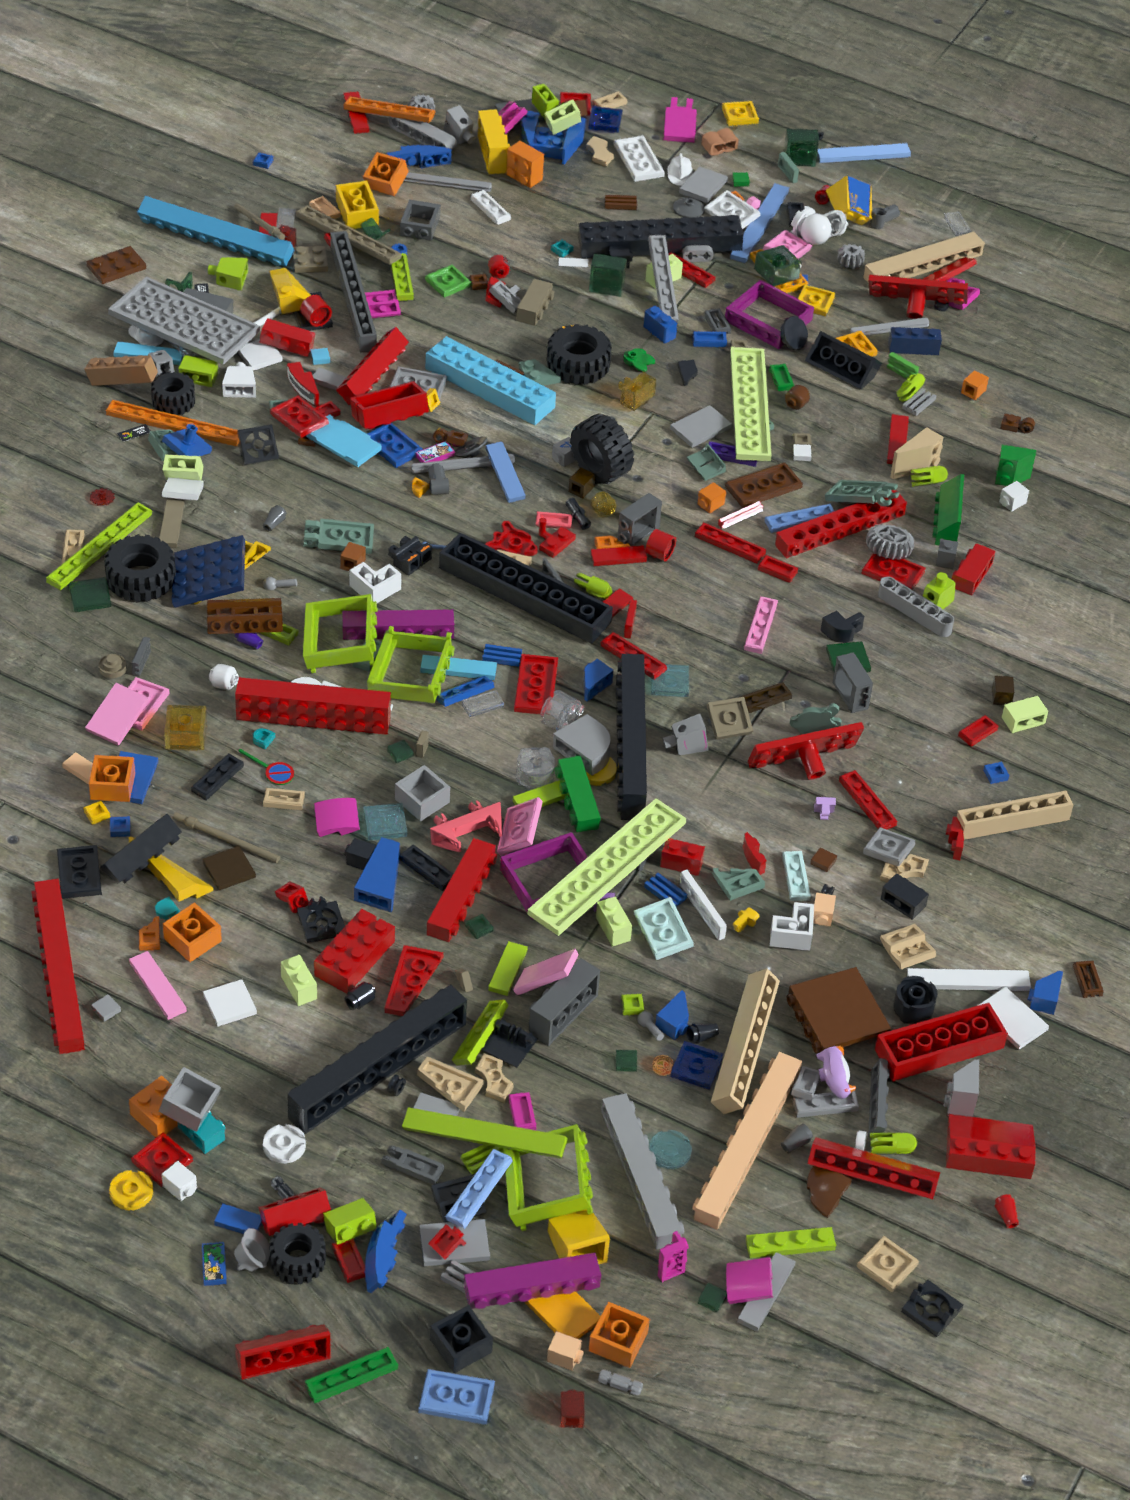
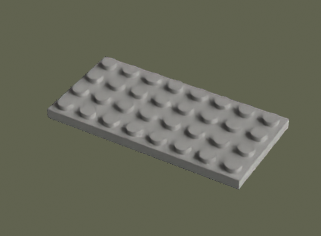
M145 277L108 309V315L223 365L260 332V325L149 277Z

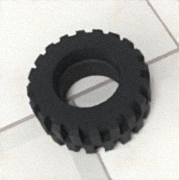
M574 324V326L566 325L565 328L561 327L557 332L555 331L548 340L547 367L560 376L561 380H564L565 383H574V385L595 383L598 379H602L609 371L612 345L609 338L595 327L591 328L585 324L584 326Z
M594 414L576 425L570 435V444L572 445L571 451L574 453L573 457L575 461L577 460L578 466L594 473L597 483L609 484L631 470L634 463V450H632V443L629 441L627 433L624 432V428L618 425L615 419H611L610 416L604 414Z
M136 534L133 537L126 536L123 540L119 539L116 541L115 545L113 544L105 554L106 583L109 589L120 598L124 597L128 601L135 600V602L145 600L147 602L153 598H160L161 594H166L173 586L176 575L175 556L171 547L157 537L152 538L146 534L145 536H140V534ZM136 566H147V567H151V568H148V569H145V570H132V569H130V568H133V567H136Z

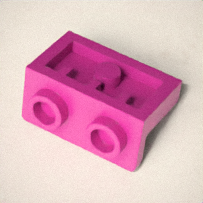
M678 1231L672 1234V1244H668L660 1249L658 1277L661 1282L685 1273L687 1249L689 1247L686 1239L681 1237Z

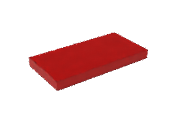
M521 654L514 712L552 715L558 657Z

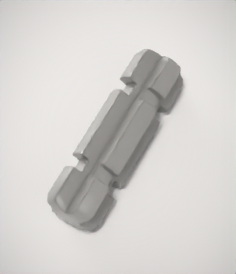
M602 1369L599 1374L598 1381L607 1385L610 1383L612 1387L626 1392L630 1390V1393L640 1395L643 1383L637 1380L632 1382L631 1378L616 1373L612 1375L611 1371Z

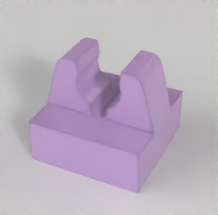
M816 797L814 812H820V820H828L830 813L834 812L836 798Z

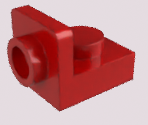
M291 881L274 891L278 899L289 904L293 913L297 912V908L308 905L309 900L304 887Z
M445 1224L428 1244L446 1260L460 1243L465 1246L467 1242L462 1239L464 1234L456 1226L451 1228Z

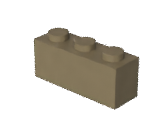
M538 279L532 281L517 307V321L535 326L538 320L542 319L543 311L547 310L549 301H552L554 297L553 283Z

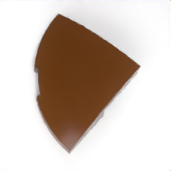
M813 1166L807 1179V1190L810 1188L812 1195L810 1198L811 1203L818 1212L829 1218L838 1206L840 1198L851 1185L852 1179L838 1172Z

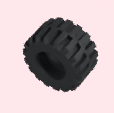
M167 372L160 374L151 383L152 405L157 411L174 415H183L185 412H189L195 404V385L192 378L184 375V373Z
M291 1223L288 1224L287 1228L281 1227L280 1232H275L273 1235L274 1239L270 1241V1266L272 1270L274 1269L276 1277L280 1275V1280L283 1282L288 1280V1284L298 1282V1285L303 1284V1281L311 1282L312 1277L316 1279L319 1276V1272H323L326 1263V1245L322 1234H319L318 1229H312V1226L309 1224L303 1226V1223H298V1225ZM294 1250H302L308 1253L302 1257L288 1255L289 1252Z

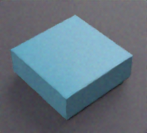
M327 348L311 349L313 365L330 363Z

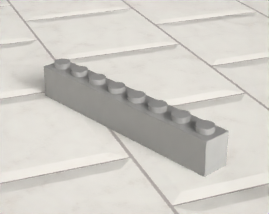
M627 1093L603 1098L601 1112L655 1248H663L668 1244H672L673 1232L678 1231L682 1237V1234H684L683 1223L678 1221L676 1206L670 1202L669 1189L662 1182L663 1175L661 1169H657L655 1165V1154L649 1150L648 1137L642 1133V1123L639 1117L636 1118L633 1101H629Z

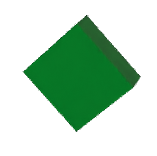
M732 172L734 187L750 186L748 172Z

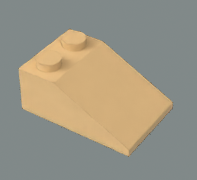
M926 427L895 451L890 478L896 479L918 474L911 473V469L937 466L940 462V452L943 448V437Z

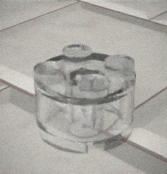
M556 690L554 692L556 695L546 700L540 714L543 717L541 723L555 731L576 721L584 711V706L579 700L561 690Z
M547 747L521 749L517 757L516 780L520 786L522 784L530 791L554 782L556 762L550 749Z

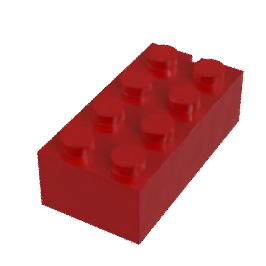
M414 381L350 398L352 417L364 429H373L378 425H388L393 421H403L408 417L422 416L423 413L429 412L427 393Z
M361 908L314 960V976L347 994L395 942V926L381 918L377 921V916Z

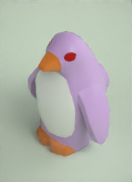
M829 1047L816 1055L819 1060L824 1062L823 1068L819 1069L821 1081H826L830 1090L839 1099L848 1097L851 1092L856 1090V1086L848 1084L850 1071L843 1057V1047Z

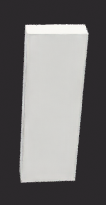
M485 190L471 195V200L497 225L511 220V215Z

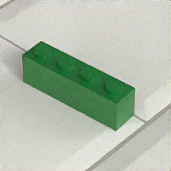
M581 756L558 759V765L555 767L556 779L560 780L561 794H565L564 803L566 810L570 812L569 820L571 826L574 825L576 833L599 829L601 817Z

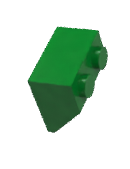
M1002 445L995 484L1009 486L1016 481L1021 483L1031 478L1036 450Z

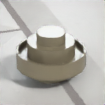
M108 654L99 661V672L106 678H118L127 670L126 660L117 654Z

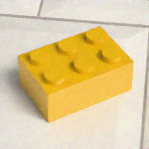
M367 181L336 185V202L345 225L353 229L379 225V209Z

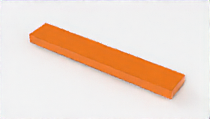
M349 97L343 104L345 110L430 123L435 116V110L356 97Z

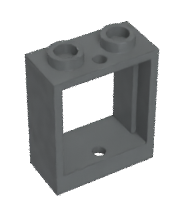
M409 199L400 222V236L432 241L440 220L441 205ZM410 217L430 220V223L428 225L408 220Z
M648 493L622 510L619 515L617 538L622 543H628L630 546H633L651 534L655 529L660 528L662 501Z
M854 652L837 656L832 683L851 713L869 709L873 687L872 680Z

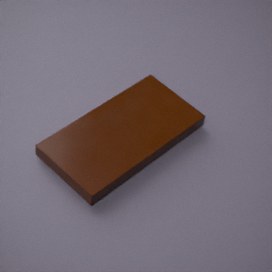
M784 462L725 482V488L739 505L744 508L755 502H763L803 488V483Z

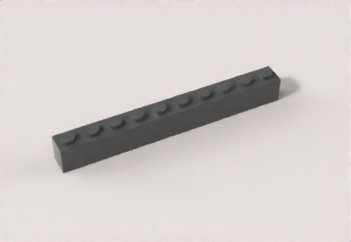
M347 231L330 232L331 251L360 353L369 352L377 343V334Z

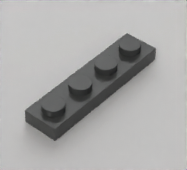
M882 1058L871 1069L868 1137H870V1133H884L887 1128L885 1114L888 1109L886 1097L889 1091L887 1086L889 1069H887L888 1060Z

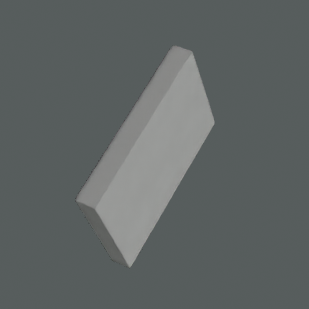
M699 167L679 188V193L708 203L727 182L728 176Z
M398 366L390 387L414 381L425 392L430 388H435L440 400L447 382V376Z
M711 405L670 425V429L692 448L732 428V423Z
M485 1219L471 1220L465 1229L451 1222L419 1225L424 1266L450 1264L452 1260L458 1263L490 1260ZM445 1224L451 1228L456 1226L464 1234L462 1239L467 1242L465 1246L460 1243L446 1260L428 1244Z

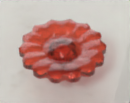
M103 488L96 489L90 495V501L93 504L102 506L109 505L115 499L114 493L111 490Z

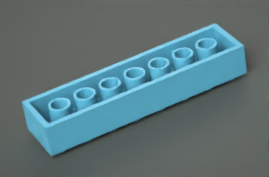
M447 336L426 352L425 369L432 373L446 375L448 381L533 425L540 422L555 408L556 392Z

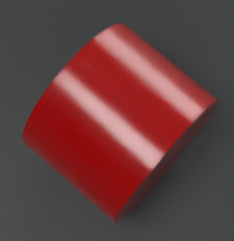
M319 295L307 297L300 307L301 313L315 327L327 323L332 315L331 308Z
M655 529L647 541L646 554L666 562L675 549L676 537Z

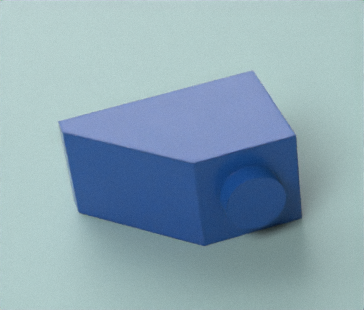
M598 658L592 663H588L584 668V700L587 702L613 683L614 670Z
M1057 971L1036 981L1034 989L1030 988L1028 1000L1031 1001V1010L1054 1015L1063 971Z
M681 990L656 1015L655 1025L661 1032L673 1040H676L680 1035H684L689 1026V1013L684 991Z

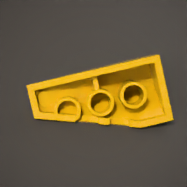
M286 268L270 270L269 273L281 314L300 311L302 302L311 295Z

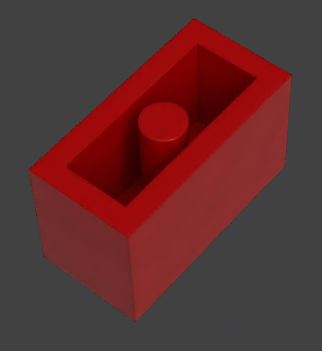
M669 838L665 841L662 850L660 867L679 872L688 870L691 875L699 876L703 864L705 846Z

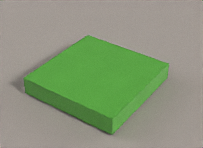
M449 265L425 275V280L444 298L471 287V281L454 265Z

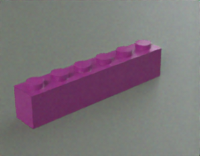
M454 609L378 610V612H375L377 617V625L374 626L377 632L376 639H383L385 632L389 630V626H394L395 632L446 637L447 632H451V638H454ZM342 611L343 640L366 639L367 611Z
M595 1253L464 1274V1290L468 1305L472 1309H483L492 1305H506L516 1301L524 1302L539 1297L548 1298L552 1295L563 1293L571 1294L581 1290H593L600 1287L601 1272Z

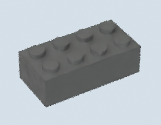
M580 958L573 965L567 977L555 981V984L550 989L547 988L538 1001L532 1003L529 1009V1032L533 1033V1036L549 1047L598 996L600 969Z

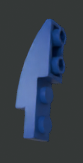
M411 145L400 147V151L387 153V155L404 159L407 166L419 165L420 168L451 164V149L445 147Z
M400 1209L389 1218L388 1222L384 1220L376 1227L370 1238L365 1259V1280L369 1293H372L377 1288L381 1289L388 1280L386 1277L387 1272H390L396 1264L394 1258L398 1251L393 1248L397 1242L395 1237L403 1230L405 1226L403 1221L407 1215Z

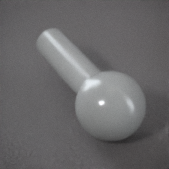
M267 577L263 581V587L266 590H274L276 587L297 586V579L276 580L273 577Z
M647 1011L641 1012L637 1018L638 1024L642 1027H647L658 1041L662 1040L664 1034L653 1023V1015Z

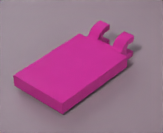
M671 97V107H666L664 141L695 143L697 109H692L693 99L687 98L686 107H678V97Z

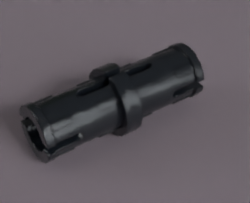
M569 498L565 505L570 510L572 518L579 523L582 530L588 529L591 526V521L585 515V510L579 506L575 498Z

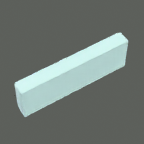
M802 851L782 852L790 901H810L811 895Z

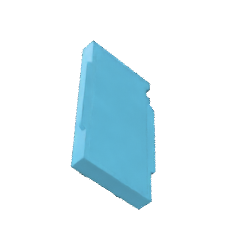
M331 415L326 417L329 419L328 425L306 435L307 438L356 467H359L381 451V444L372 440L368 434L345 421L333 419Z

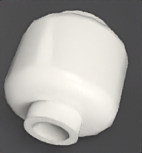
M217 664L210 670L209 680L215 688L230 690L238 683L239 676L236 669L232 666Z

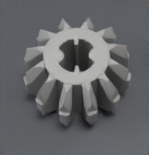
M417 94V96H412L409 106L435 110L434 100L429 95Z
M849 243L848 245H843L838 250V263H841L842 267L846 266V269L859 268L860 265H863L865 259L864 250L861 246H856V244L851 245Z

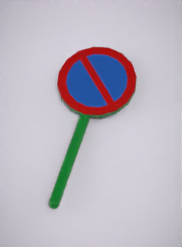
M238 750L241 754L267 768L265 776L271 783L285 785L293 780L294 770L289 764L275 762L267 765L244 750Z

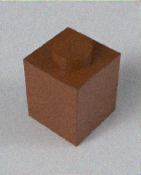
M349 542L340 555V569L350 571V569L365 562L366 547Z

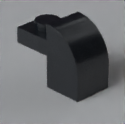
M836 610L822 618L820 631L835 642L853 641L854 633H858L863 628L865 616L859 612L845 619Z

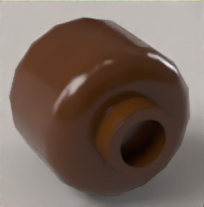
M794 385L785 394L786 404L794 410L801 409L810 400L808 389L802 385Z

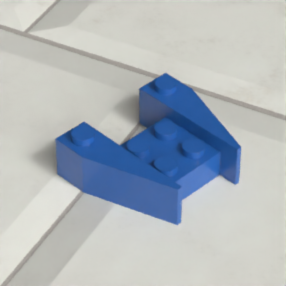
M527 111L528 113L522 118L521 137L523 143L544 154V157L562 159V165H564L583 143L586 118H581L580 123L567 128V131L563 130L553 135L549 128L539 127V112Z

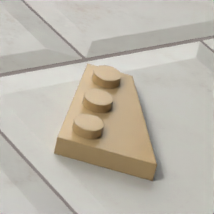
M428 1056L417 1070V1076L463 1112H465L483 1086L484 1080Z

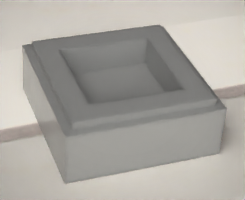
M109 995L104 996L91 1005L92 1010L104 1022L121 1012V1007Z

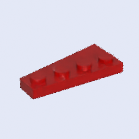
M407 945L403 946L384 1013L404 1016L409 1011L442 961L444 952Z

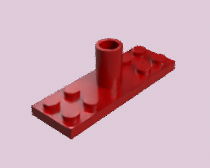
M869 275V295L874 297L888 296L892 299L898 297L909 298L906 316L910 319L923 318L925 300H937L940 303L953 302L958 305L968 303V283Z
M862 722L756 744L747 762L750 768H762L767 764H780L785 760L800 757L807 778L814 780L826 774L819 753L826 751L831 753L839 748L845 747V749L854 747L864 730Z

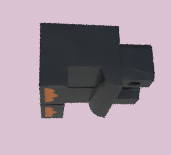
M405 536L400 541V548L395 545L389 547L388 555L393 559V565L409 576L432 559V545L420 543L417 536L412 539Z

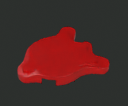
M510 521L502 522L503 532H494L493 540L485 544L495 550L525 556H534L538 552V547L531 540V535L514 528Z

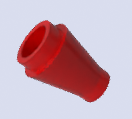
M824 185L815 193L817 203L823 205L830 201L826 189L830 187L829 185Z
M1010 1194L996 1198L994 1207L1005 1222L1006 1227L1014 1228L1018 1226L1019 1221L1015 1199Z

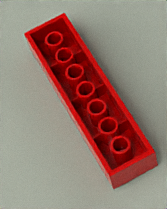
M238 678L235 692L236 720L388 735L391 719V692Z

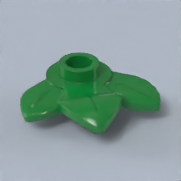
M640 348L626 351L623 354L625 364L634 366L636 369L644 372L647 371L646 365L656 363L651 355L646 354V351Z

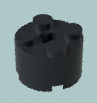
M908 976L902 980L897 986L893 1003L894 1011L900 1017L901 1022L920 1023L932 1018L938 995L935 985L931 981L928 983L921 976Z

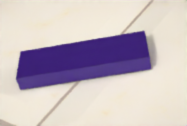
M711 441L708 443L723 461L754 467L757 465L758 460L736 459L735 446Z

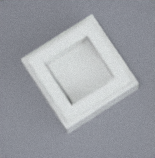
M793 444V460L811 461V445Z

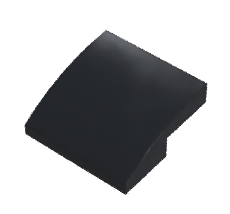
M473 1175L431 1186L435 1203L444 1223L449 1222L445 1216L474 1177ZM484 1202L473 1217L487 1213Z

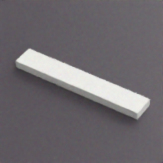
M912 968L907 970V977L921 976L928 983L931 981L936 989L1002 990L1007 987L1010 991H1030L1031 988L1029 972L1026 970Z

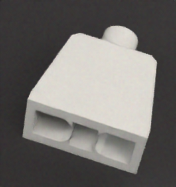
M238 362L235 366L227 367L223 379V397L256 398V382L251 366H245L244 363Z

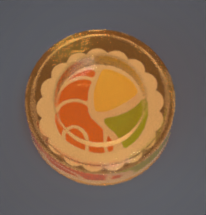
M659 1055L654 1058L652 1068L657 1075L667 1076L672 1073L674 1062L671 1057Z

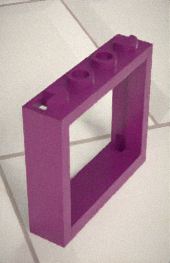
M759 280L731 303L725 312V319L729 324L779 349L784 345L780 331L744 313L743 310L761 297L798 316L807 325L813 319L814 307Z
M572 832L501 856L500 870L527 913L528 909L540 898L531 899L514 870L566 851L570 853L576 864L580 865L588 856Z

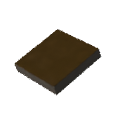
M240 846L203 858V865L219 891L256 878V873Z

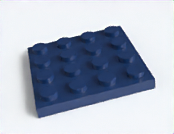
M243 535L174 552L176 570L172 589V604L174 608L244 591L245 538Z

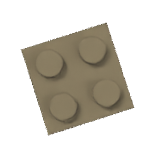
M325 246L293 247L295 273L328 271Z
M744 697L708 702L707 709L716 740L753 733Z

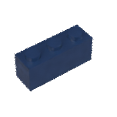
M891 327L888 341L889 353L939 356L942 342L941 329Z

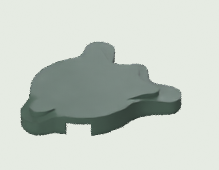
M832 703L823 708H805L801 714L798 713L792 716L789 723L791 727L797 729L800 733L807 734L839 727L842 720L834 717L839 712V706Z

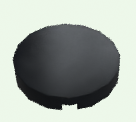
M796 316L785 318L780 328L783 343L787 344V348L791 350L803 348L808 339V331L804 321Z

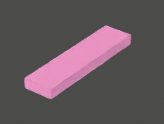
M760 596L745 642V651L762 654L778 600Z
M148 951L129 959L130 965L168 1020L187 1012L186 1006Z

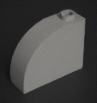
M586 714L553 733V748L566 758L581 756L585 771L590 775H594L602 770L609 761L610 735L608 730L598 720Z

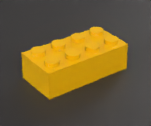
M497 109L478 111L477 137L488 174L506 173L507 150L510 148V144H507L508 138L507 134H505L504 125H502V118L498 115Z

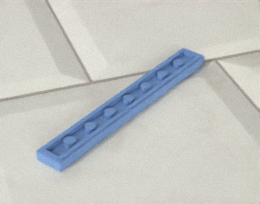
M779 184L773 185L758 209L760 216L749 224L743 234V250L732 251L730 259L746 263L750 252H753L789 193V187Z

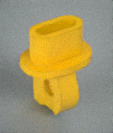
M750 907L744 911L740 910L738 912L739 918L733 923L734 930L741 932L747 925L754 927L760 915Z

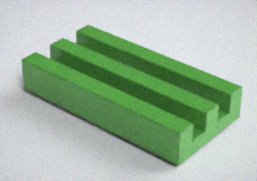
M894 352L889 354L887 368L906 379L912 374H918V366Z

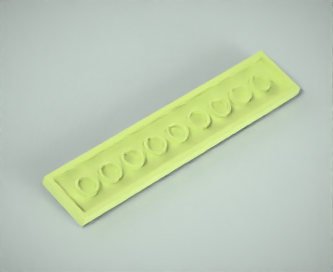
M731 347L736 459L771 461L764 349Z
M654 799L528 909L527 915L559 936L684 826L686 818L658 799Z

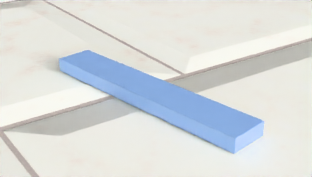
M903 143L817 149L816 154L820 163L905 158L910 157L911 152L908 144Z

